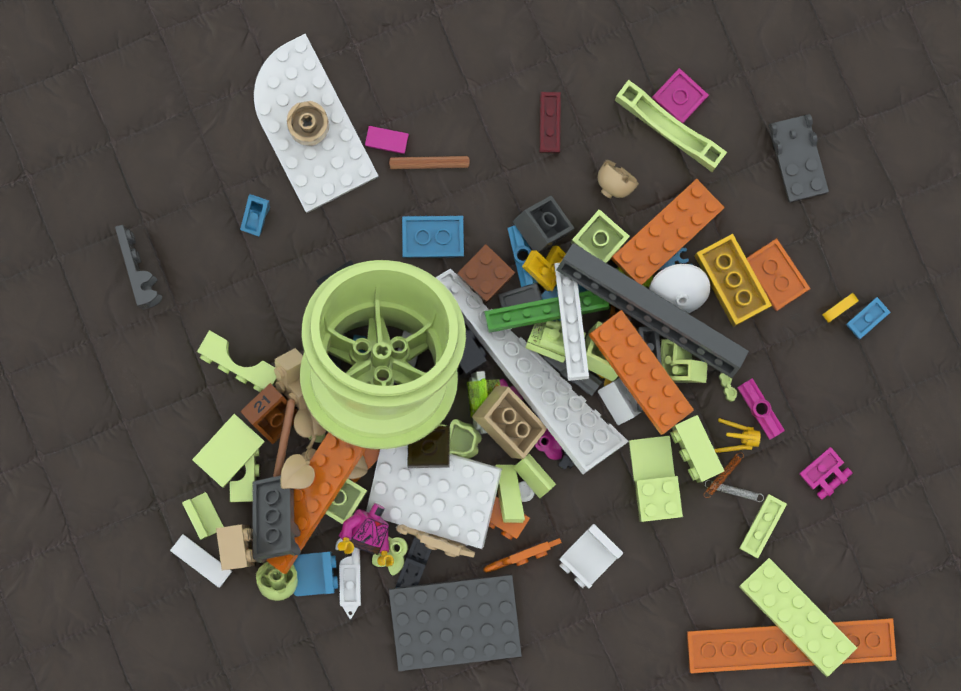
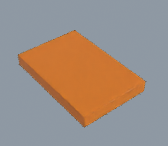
M777 238L746 258L775 311H778L811 289Z

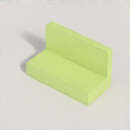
M530 454L513 467L539 498L556 485Z
M206 492L182 502L200 540L217 533L216 528L224 527Z

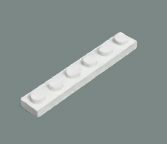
M555 263L568 381L589 379L578 283L558 272L556 269L560 263Z

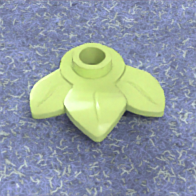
M388 536L389 552L387 555H391L394 559L393 565L389 566L388 569L391 575H396L402 570L405 563L404 556L408 551V544L403 538L396 537L392 539ZM396 544L400 546L398 552L394 548ZM381 553L378 555L374 554L372 564L377 567H384L380 566L377 562Z

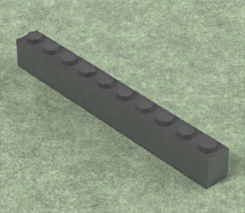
M572 243L556 269L561 274L730 378H733L740 369L749 352L723 334L715 331Z

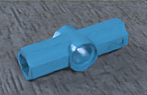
M515 225L508 227L507 230L520 285L523 287L534 284L537 281L522 268L525 261H521L517 257L520 251H525L529 255L531 252L530 246Z

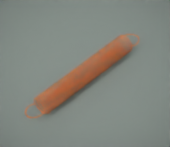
M734 456V460L728 463L729 466L724 468V472L718 475V478L712 482L713 484L707 488L706 492H709L710 489L711 495H713L714 490L719 488L720 482L722 484L725 481L724 477L727 478L741 462V458L736 460Z

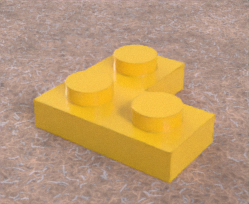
M552 246L545 259L537 250H531L522 268L544 289L553 291L556 286L554 265L555 263H561L566 253L559 246Z

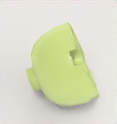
M265 562L256 573L257 586L260 592L270 600L280 601L289 598L295 592L298 585V575L294 565L291 566L287 574H283L270 563Z

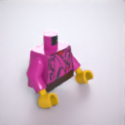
M374 503L370 512L359 509L354 515L345 520L342 531L339 534L343 542L338 543V549L344 551L345 554H351L354 551V547L376 555L381 553L377 560L378 564L384 566L386 560V566H392L394 559L391 555H387L389 552V524L381 518L385 508Z

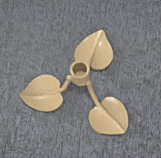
M308 407L297 411L294 417V428L300 436L304 438L312 436V439L305 452L301 455H292L285 461L280 479L282 489H304L309 487L314 481L315 472L309 464L317 450L312 449V446L316 440V435L321 436L325 434L326 430L312 416ZM363 455L348 479L360 478L368 472Z

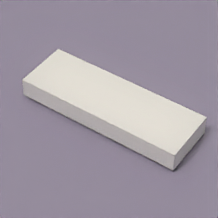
M182 534L170 550L219 588L232 573V570L222 571L220 561L184 534Z

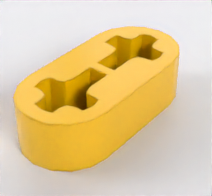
M851 293L822 314V316L829 323L859 300L854 293Z

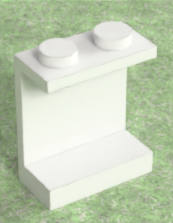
M592 524L560 557L559 560L562 563L559 566L567 574L572 572L576 576L574 581L582 588L585 586L590 588L623 552L595 524Z

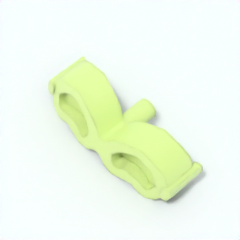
M720 372L719 379L724 387L723 392L726 395V400L732 402L737 397L736 389L731 387L732 378Z

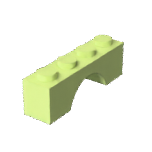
M209 330L197 351L201 354L200 359L209 364L212 361L219 364L218 369L227 374L230 371L237 374L235 377L237 380L244 384L247 381L253 383V389L259 392L270 383L273 386L277 382L274 372L275 367L265 361H261L252 367L236 365L229 355V342Z

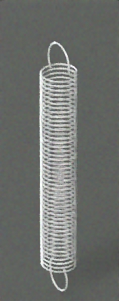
M719 484V487L722 488L717 489V491L757 501L755 497H758L756 493Z

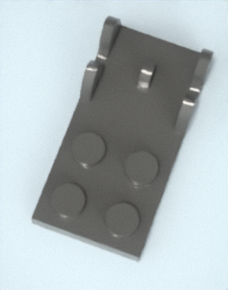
M810 114L768 125L789 203L829 192L817 149V135L812 130L813 120Z
M124 225L116 226V233L137 306L142 310L154 307L163 298L162 295L152 290L151 287L155 285L158 279L148 271H140L139 263H141L139 252L133 246L136 243L133 232Z
M281 475L253 481V559L259 563L265 562L269 558L289 554L295 556L301 553L298 544L294 540V537L301 535L298 526L294 523V489L281 488Z

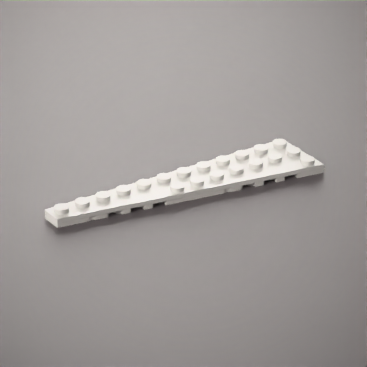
M449 269L436 277L445 285L457 301L466 325L582 474L588 472L629 442L611 424L608 425L600 417L601 414L596 409L592 410L585 403L587 400L581 395L578 396L572 390V386L537 352L526 349L527 342L522 337L518 338L511 329L489 333L485 318V311L489 309L483 304L482 299L456 273Z

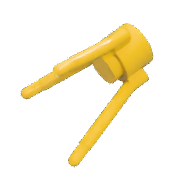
M718 419L720 423L744 430L742 434L726 433V436L741 438V443L745 445L714 449L716 453L743 449L752 450V447H759L760 431L754 430V427H746L728 420Z

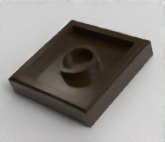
M438 426L424 438L409 444L407 467L449 468L450 426Z

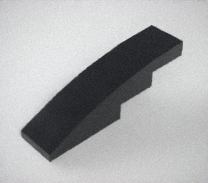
M416 536L395 588L414 586L420 582L432 549L427 548L426 544L421 543V540L416 538Z

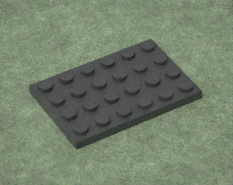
M512 574L389 588L398 671L522 657Z

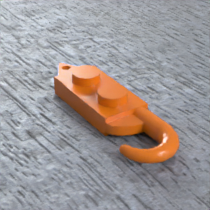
M559 538L551 542L546 541L485 566L483 571L488 573L514 563L520 566L529 562L527 558L534 555L536 559L548 555L547 550L562 543L561 539Z

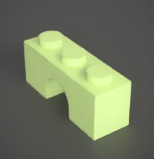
M260 448L245 463V476L239 481H230V502H253V481H256V477H260V465L256 464V456L260 455Z

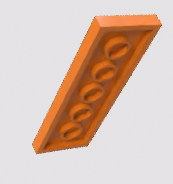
M696 179L611 257V260L629 278L643 285L725 207Z
M622 310L588 334L661 435L694 411Z

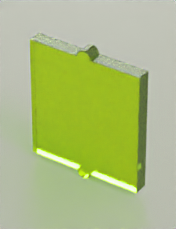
M483 378L480 381L467 382L471 418L494 388L500 386L499 379L486 380Z

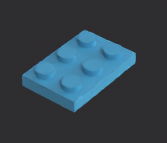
M463 216L402 217L403 258L464 257Z

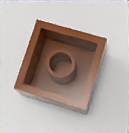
M485 244L457 275L487 304L511 280L515 272Z
M270 383L240 412L266 439L274 444L281 437L288 400ZM294 409L291 427L294 425V417L297 413L296 409Z

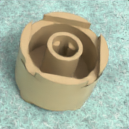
M313 101L297 103L290 109L287 115V127L296 142L302 145L314 146L326 137L329 130V121L325 110L318 103ZM311 120L312 125L305 127L304 121L309 122Z

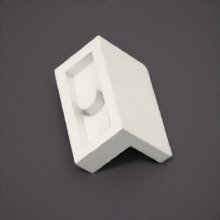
M620 378L598 390L600 397L617 425L641 413L637 410V401Z

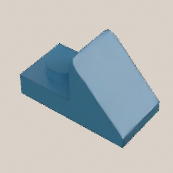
M249 194L240 228L241 231L256 236L261 235L265 217L270 210L269 200Z

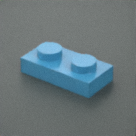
M876 297L846 325L858 339H861L891 312Z

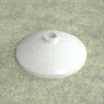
M676 264L661 270L651 281L649 290L681 310L691 313L700 308L707 300L710 293V282L706 273L697 266Z

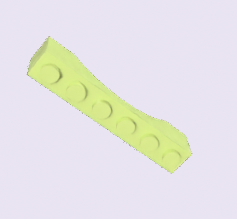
M630 80L626 82L615 98L617 103L711 172L714 171L727 153L713 141L703 137L675 119L650 98L645 91Z

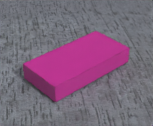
M369 126L365 147L405 154L409 134Z

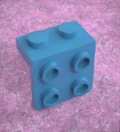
M332 552L298 555L293 563L298 575V585L294 595L306 596L335 593V589H338V578L333 573V568H336V556H332Z

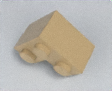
M294 348L275 359L274 372L277 379L275 385L281 394L283 393L288 400L294 399L295 406L299 410L307 408L300 385V367L303 355Z

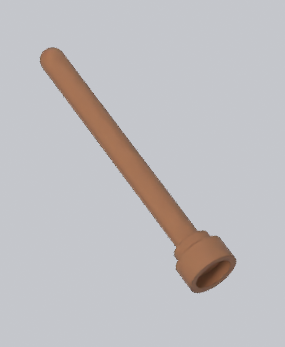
M294 399L287 401L273 477L281 475L295 409Z

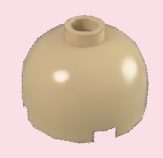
M605 160L598 172V183L603 188L601 192L608 198L612 196L624 198L630 195L639 184L637 179L624 168L614 167L616 163Z

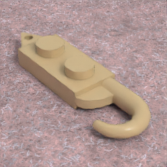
M403 524L398 525L396 528L401 534L407 535L409 533L416 536L429 549L443 550L446 555L451 557L464 555L474 558L475 552L466 548V545L460 542L409 528Z

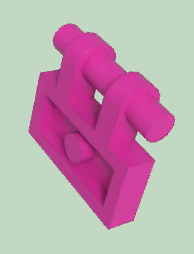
M829 447L801 471L799 475L811 489L820 485L822 490L817 493V496L823 500L827 495L831 496L834 493L833 490L841 483H846L848 481L847 478L853 473L848 467L844 471H840L839 467L844 462ZM833 473L836 478L827 484L825 479Z

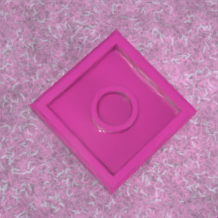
M679 68L653 95L652 99L675 119L684 123L709 95Z

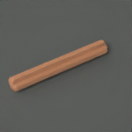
M468 156L390 158L389 164L390 169L468 168L470 166V159Z

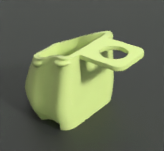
M458 419L452 420L450 424V454L467 459L478 454L477 446L482 440L480 433L472 424L464 423Z

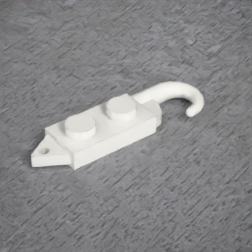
M341 538L338 539V541L336 542V546H335V549H336V550H339L338 547H337V546H338V543H339V542H343V540H342ZM355 547L352 556L342 559L339 565L340 606L343 607L349 619H352L358 606H361L360 549Z

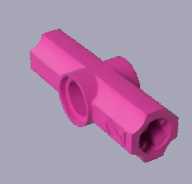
M753 378L737 387L750 408L751 414L757 419L769 440L785 431L772 411L770 403L766 401ZM757 404L765 406L766 411L763 415L757 413Z

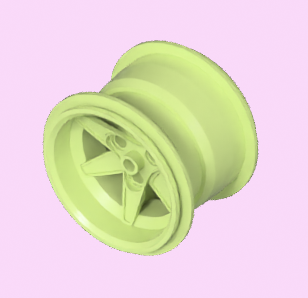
M390 260L366 261L348 266L330 276L319 286L310 298L303 316L302 344L304 354L300 367V385L309 411L326 431L340 440L355 446L369 449H392L409 445L424 438L441 424L450 411L455 399L458 383L457 368L461 362L466 341L464 318L451 292L428 272L410 264ZM369 325L367 339L359 338L354 341L342 335L352 329ZM386 325L405 330L412 335L406 339L397 336L390 340ZM394 348H401L402 351H395ZM363 349V350H365L366 352H365V353H360V352H358V350ZM429 349L434 361V367L429 372H422L408 363ZM329 353L353 366L344 373L332 362L327 354ZM385 377L387 380L381 381L378 378Z

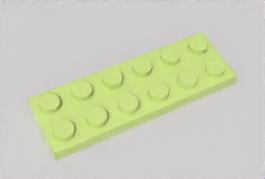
M770 558L739 586L826 677L857 649Z

